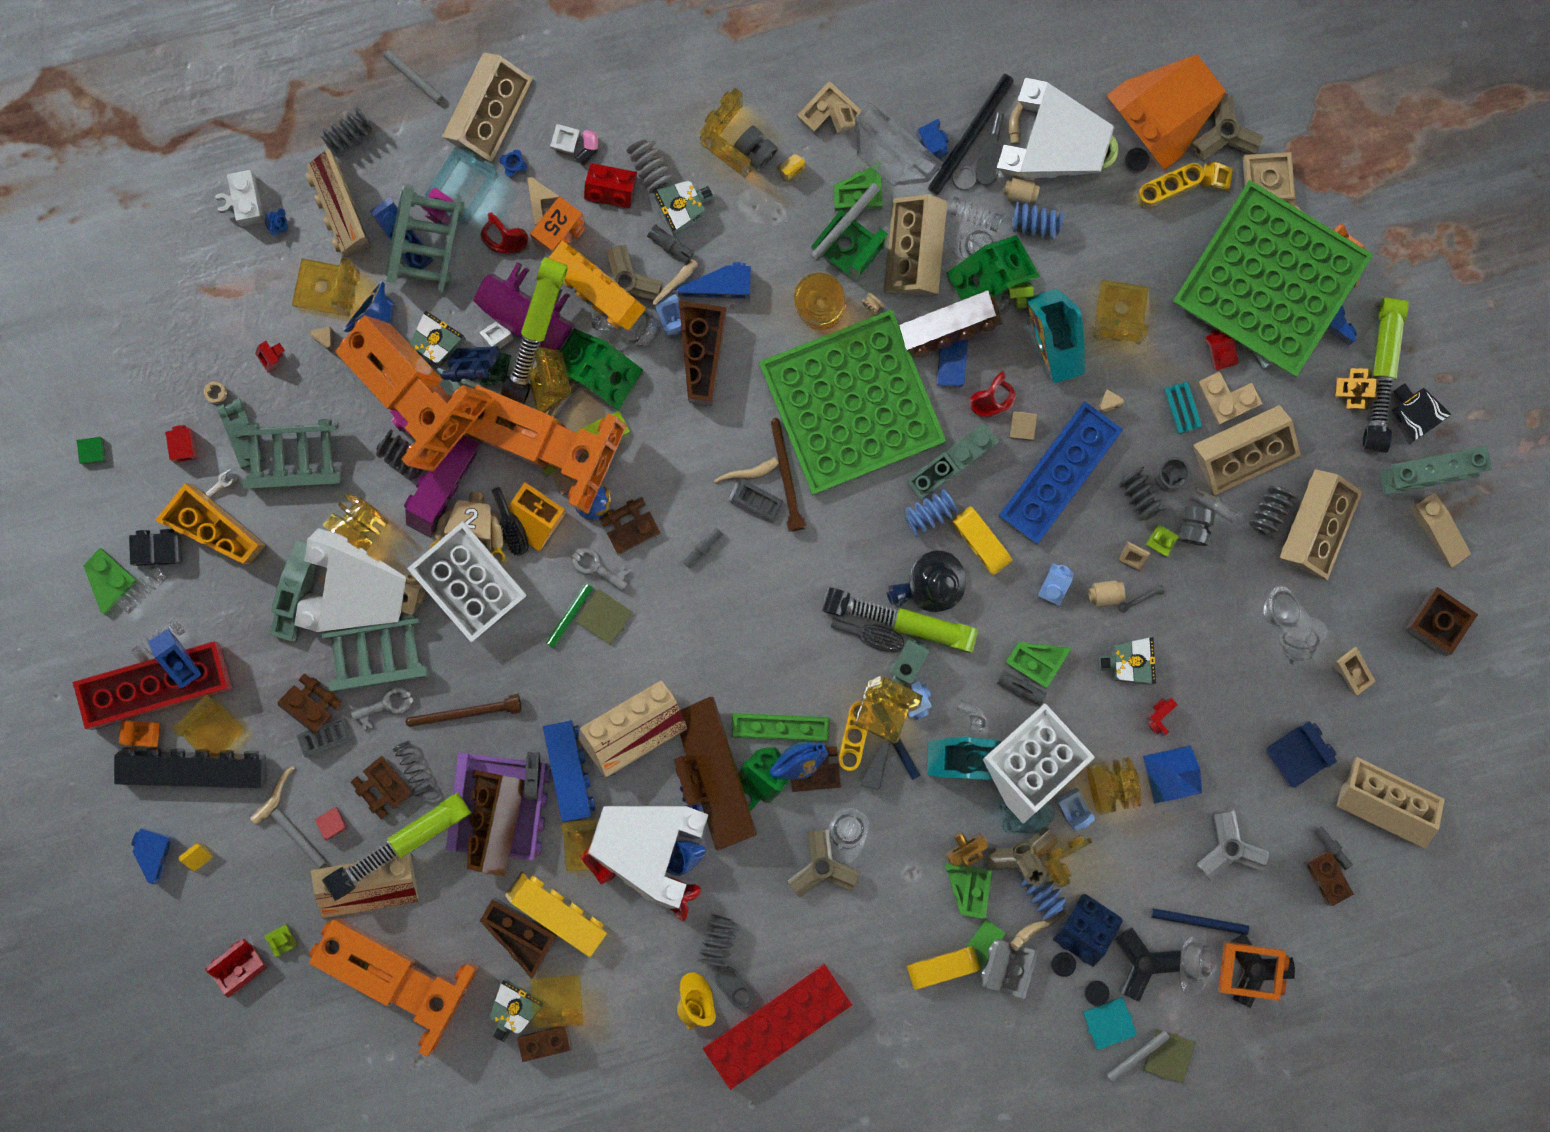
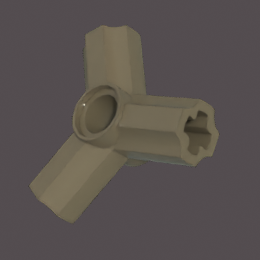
M1225 94L1213 111L1215 127L1191 144L1194 153L1203 161L1227 145L1250 155L1256 154L1264 137L1238 125L1235 118L1233 95ZM1221 129H1229L1232 135H1224Z
M618 245L607 249L606 252L613 280L619 285L623 277H630L632 279L631 285L623 289L630 295L654 301L662 290L663 281L634 274L627 245Z
M1043 827L1028 841H1020L1013 847L989 849L987 853L989 869H1018L1023 874L1027 884L1040 885L1043 883L1044 878L1047 877V873L1039 859L1055 846L1058 839L1049 828Z
M829 829L809 831L811 863L787 880L792 889L800 898L821 881L827 880L853 891L860 871L833 860ZM825 860L829 863L830 869L828 873L820 874L816 870L818 861Z

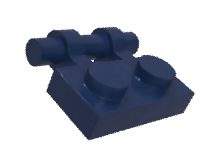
M498 346L456 349L447 361L450 370L442 372L443 380L460 382L462 379L479 381L481 378H487V369L492 368L501 355Z

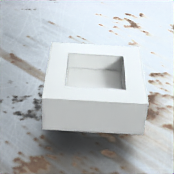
M556 124L550 148L574 155L580 130Z
M497 321L479 332L481 338L489 347L498 346L500 349L513 340L511 332Z

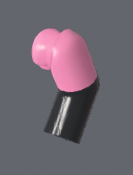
M585 130L582 133L584 149L575 156V159L581 166L598 152V136L591 130Z

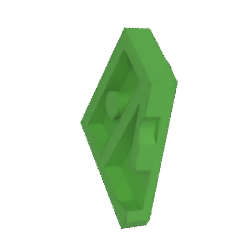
M875 162L870 168L862 172L859 171L849 179L842 180L834 185L835 211H840V209L843 211L850 210L873 183L880 190L864 209H882L880 162Z
M101 548L83 565L100 612L104 615L137 582L132 575Z
M1018 642L1005 663L1047 689L1071 651V648Z
M946 863L945 868L952 884L960 914L986 919L993 870L975 867L967 868L962 865L953 866Z

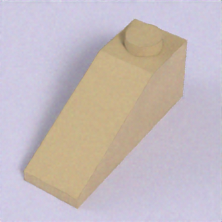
M1435 492L1409 508V511L1450 568L1471 555L1449 511Z

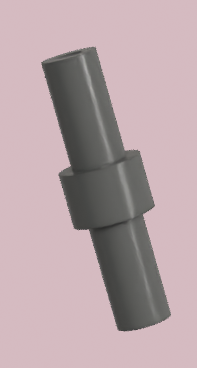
M716 527L704 540L701 539L694 546L695 549L682 562L690 568L702 555L705 556L711 550L710 547L723 533Z
M1322 826L1314 831L1326 846L1325 850L1331 851L1344 870L1349 869L1353 865L1342 852L1341 845L1337 840H1333Z

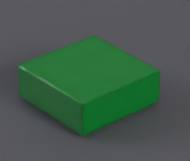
M102 437L77 440L79 464L105 462Z

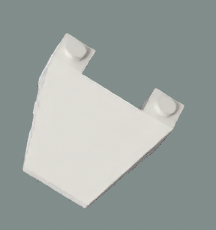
M1025 78L1018 101L1025 110L1037 112L1036 120L1027 149L1004 145L997 166L1001 173L1008 178L1016 177L1033 181L1036 178L1048 177L1050 179L1057 178L1060 175L1070 174V176L1101 172L1114 126L1048 82Z
M318 528L307 539L304 561L327 568L323 596L308 592L297 604L294 625L315 632L398 622L407 577L381 560L379 562L367 555L368 552L364 549H357L348 543V539L344 536Z
M604 806L588 854L624 880L623 882L629 887L634 888L645 900L668 909L679 908L686 884L664 877L677 835L679 834L689 839L701 838L708 814L687 806Z

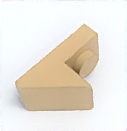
M530 177L527 178L533 220L536 226L547 212V206L542 207V205L553 204L559 196Z
M1356 647L1338 659L1332 666L1344 677L1351 692L1356 696L1376 682Z

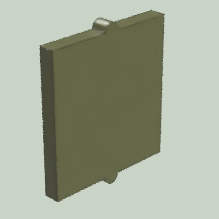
M597 589L589 602L584 604L585 608L576 619V622L611 645L618 633L624 630L623 626L633 612L600 589Z
M1156 1029L1154 1038L1163 1031ZM1168 1033L1171 1038L1148 1055L1144 1071L1159 1075L1161 1079L1168 1078L1183 1083L1196 1042L1179 1037L1178 1033Z

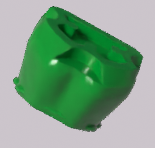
M776 747L756 750L743 763L738 773L744 793L748 794L751 798V804L748 806L750 812L760 800L765 803L772 802L773 799L781 794L784 786L790 781V779L772 778L769 772L781 756L780 751Z

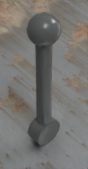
M1158 585L1156 590L1127 604L1122 603L1119 606L1120 612L1125 613L1130 607L1156 594H1163L1165 587Z

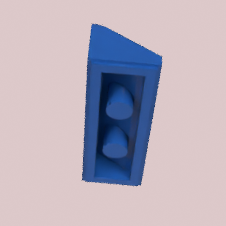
M960 340L952 343L948 348L940 349L937 385L955 388L964 386L968 340Z

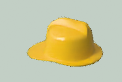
M695 972L687 973L680 981L681 999L677 1005V1014L681 1021L686 1024L687 1029H694L698 1026H711L716 1019L711 987L700 974Z

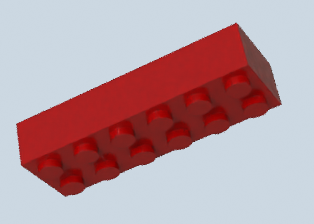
M213 641L186 649L199 669L201 676L183 688L176 684L155 658L74 681L73 686L84 728L95 730L119 723L122 720L126 721L233 690L221 644Z
M823 963L703 1046L702 1049L731 1090L851 1007L852 1003Z

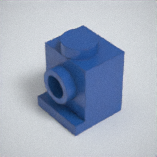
M939 119L917 129L916 133L929 160L934 157L938 160L949 153L947 150L949 140L944 130L939 131L941 123Z

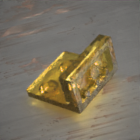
M539 347L534 351L537 366L532 369L529 380L536 410L546 413L572 395L562 351Z
M884 676L871 679L867 683L855 725L893 744L897 743L908 709L920 705L923 695Z
M206 694L172 730L178 736H183L196 750L208 749L210 753H219L221 750H226L245 731V728L212 695Z
M599 820L561 823L566 871L589 870L579 855L591 846Z
M1078 836L1067 842L1069 847L1064 850L1058 847L1046 854L1047 859L1043 863L1057 887H1064L1070 884L1069 877L1072 876L1066 864H1062L1059 861L1092 843L1091 837L1084 838L1083 836Z
M579 975L531 979L534 1029L583 1025L585 1023Z

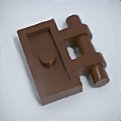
M643 497L634 501L631 499L626 502V505L615 511L611 509L607 512V515L599 518L603 527L612 523L615 528L608 532L607 535L617 555L661 534L650 511L643 515H640L638 509L646 505ZM632 513L634 519L621 525L619 519Z
M304 673L299 681L305 687L300 690L293 685L278 701V706L315 735L331 718V714L326 709L331 706L338 710L342 702L336 698L337 695L335 693L327 691L320 686V682L314 677L310 678ZM313 692L322 699L319 703H316L309 697Z
M825 745L828 756L812 776L805 779H791L792 792L841 788L839 763L829 764L828 757L838 756L837 746L827 747Z
M380 756L363 771L368 777L367 781L363 783L357 776L350 782L356 789L355 793L359 797L362 796L370 806L368 809L373 814L376 813L381 820L388 815V812L383 808L387 802L395 809L413 794L383 756ZM372 786H375L382 795L378 800L369 790Z

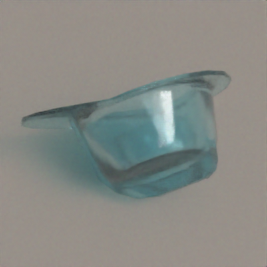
M1005 803L1000 804L1004 819L1002 827L1005 832L1010 834L1038 832L1043 827L1049 826L1055 816L1053 806L1046 803L1023 824Z

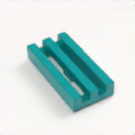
M1188 381L1164 388L1177 433L1181 434L1201 428L1202 424ZM1180 389L1184 390L1194 425L1191 424ZM1173 391H1175L1178 403L1186 424V427L1182 428L1181 421L1173 400V396L1171 393Z

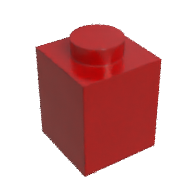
M186 425L172 427V431L165 432L170 461L180 463L198 460L195 434L192 429L187 428Z

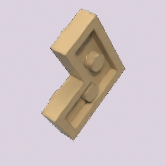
M829 81L798 113L797 118L815 133L831 116L829 112L834 105L849 104L856 122L864 116V112Z
M1220 371L1197 382L1218 426L1263 404L1252 383L1230 393Z

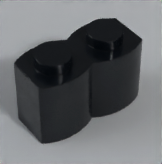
M161 529L160 534H150V530H137L135 535H129L130 565L182 564L181 535L175 533V530Z

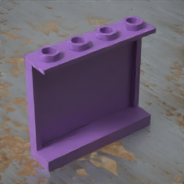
M458 753L453 795L459 793L471 814H474L475 800H471V790L475 789L476 779L472 778L473 769L525 780L526 761ZM540 763L537 801L525 800L523 791L509 853L510 858L534 861L536 856L541 854L542 842L538 841L539 831L543 832L545 817H541L542 807L547 806L548 793H544L545 783L550 782L551 769L547 768V763ZM470 815L448 828L446 850L468 852V840L473 835V828L469 824Z

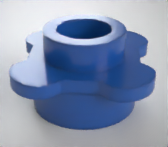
M514 150L500 157V163L504 165L506 169L505 174L508 177H513L515 173L519 171L524 172L527 169V164L521 158L522 153L520 150Z
M278 209L277 212L270 211L265 217V226L272 235H276L279 231L285 232L288 228L284 209Z

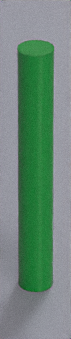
M587 583L583 585L547 640V645L552 648L556 646L592 591V586Z

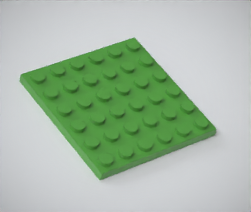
M1249 180L1172 303L1219 332L1233 338L1237 343L1296 378L1373 254Z
M893 309L759 361L760 368L812 496L946 443L945 436L913 358L906 350L901 329Z

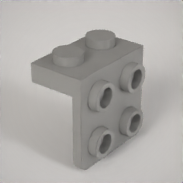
M996 939L988 951L989 961L981 975L982 987L1025 999L1039 951L1023 946L1016 951L1011 948L1009 942Z

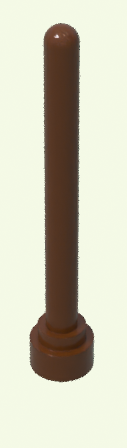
M773 418L771 420V428L790 514L786 522L788 532L806 529L807 524L802 514H799L780 420Z
M519 694L509 695L508 698H504V701L408 717L405 723L407 726L412 727L500 711L517 714L522 713V705Z

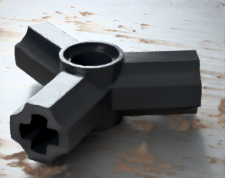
M1132 927L1114 939L1132 964L1119 992L1129 998L1140 1002L1152 974L1183 972L1181 950L1149 952ZM1143 957H1148L1150 967L1142 971L1139 968V961Z
M1245 933L1230 941L1252 945ZM1235 952V958L1243 969L1236 987L1260 990L1263 981L1274 980L1277 958L1262 959L1256 953ZM1289 957V967L1287 971L1284 970L1283 979H1295L1293 957ZM1258 963L1262 967V972L1259 976L1254 977L1251 974V968L1254 964ZM1232 994L1231 999L1251 1008L1255 997Z

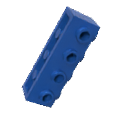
M572 720L543 726L562 822L592 817L591 811H596L593 796L588 797L587 787H591L588 772L583 773L582 763H586L583 748H578L579 726L574 725Z

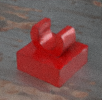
M267 341L257 346L255 354L267 373L277 368L278 359L283 356L282 353L285 350L280 343L270 347Z

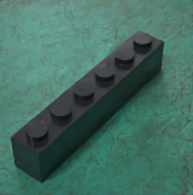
M124 747L114 755V784L262 788L266 783V754H259V751L255 750L244 751V754H234V750H221L219 753H210L208 749L185 752V749L175 748L171 749V752H161L160 748H147L146 751H137L135 747Z

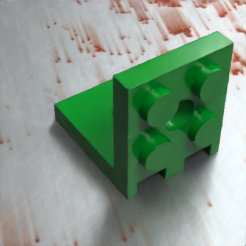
M840 209L812 244L811 248L813 250L821 244L847 213ZM853 220L822 257L857 283L859 277L869 268L874 258L886 246L888 233L880 228L874 235L856 220ZM842 237H847L851 240L852 245L848 249H842L838 245V240Z
M1017 235L984 245L946 272L961 301L987 290L996 298L1008 289L1029 283L1040 277ZM974 275L979 279V287L973 282Z
M575 328L549 368L556 374L583 385L617 410L620 409L643 372L641 367L608 342ZM616 372V379L610 383V376Z

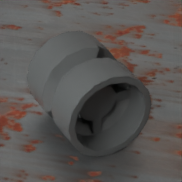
M753 125L739 137L733 149L742 157L747 156L748 163L759 171L774 157L778 147L769 139L764 140V134ZM760 145L761 148L754 154L753 152Z
M1178 457L1165 460L1155 472L1157 486L1165 492L1178 491L1190 478L1191 471L1189 465L1185 460Z
M1185 506L1182 517L1185 525L1180 527L1178 540L1193 545L1209 546L1212 532L1208 529L1214 524L1216 512L1196 506Z

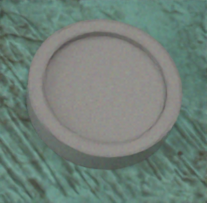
M960 166L953 173V183L961 190H968L976 182V173L969 166Z

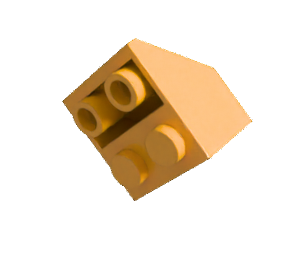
M524 482L508 507L510 513L517 516L522 523L529 545L539 552L567 513L563 507L526 482Z

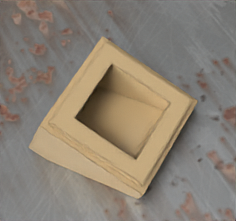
M1013 412L1010 438L1034 440L1037 414Z

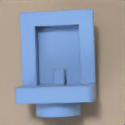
M673 294L661 299L655 305L665 334L667 336L680 334L682 330L677 295Z
M1052 563L1038 596L1060 606L1072 582L1074 573L1065 565Z
M919 681L909 686L919 708L908 713L907 716L908 718L914 716L916 720L928 715L927 709L932 707L928 700L931 694L926 684L921 685Z
M1077 787L1056 798L1067 823L1074 831L1084 829L1091 822L1095 821L1094 815L1090 812Z

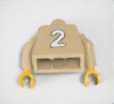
M471 492L468 501L458 500L454 507L449 508L439 518L435 533L437 540L431 544L430 549L464 521L488 550L491 551V546L494 547V551L491 554L500 553L502 555V562L504 561L505 554L501 551V547H503V528L501 529L502 525H499L498 516L491 512V506L483 504V494Z

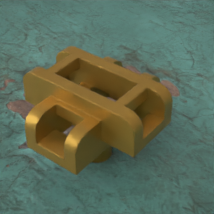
M1350 368L1349 378H1337L1335 396L1347 399V409L1368 410L1369 399H1377L1376 390L1379 380L1371 379L1372 372L1370 369Z
M960 832L954 836L959 846L945 854L953 866L963 863L968 868L973 863L984 858L981 851L988 847V843L981 833L966 840L964 834ZM976 855L975 858H973V859H971L970 861H968L969 858H971L972 856Z

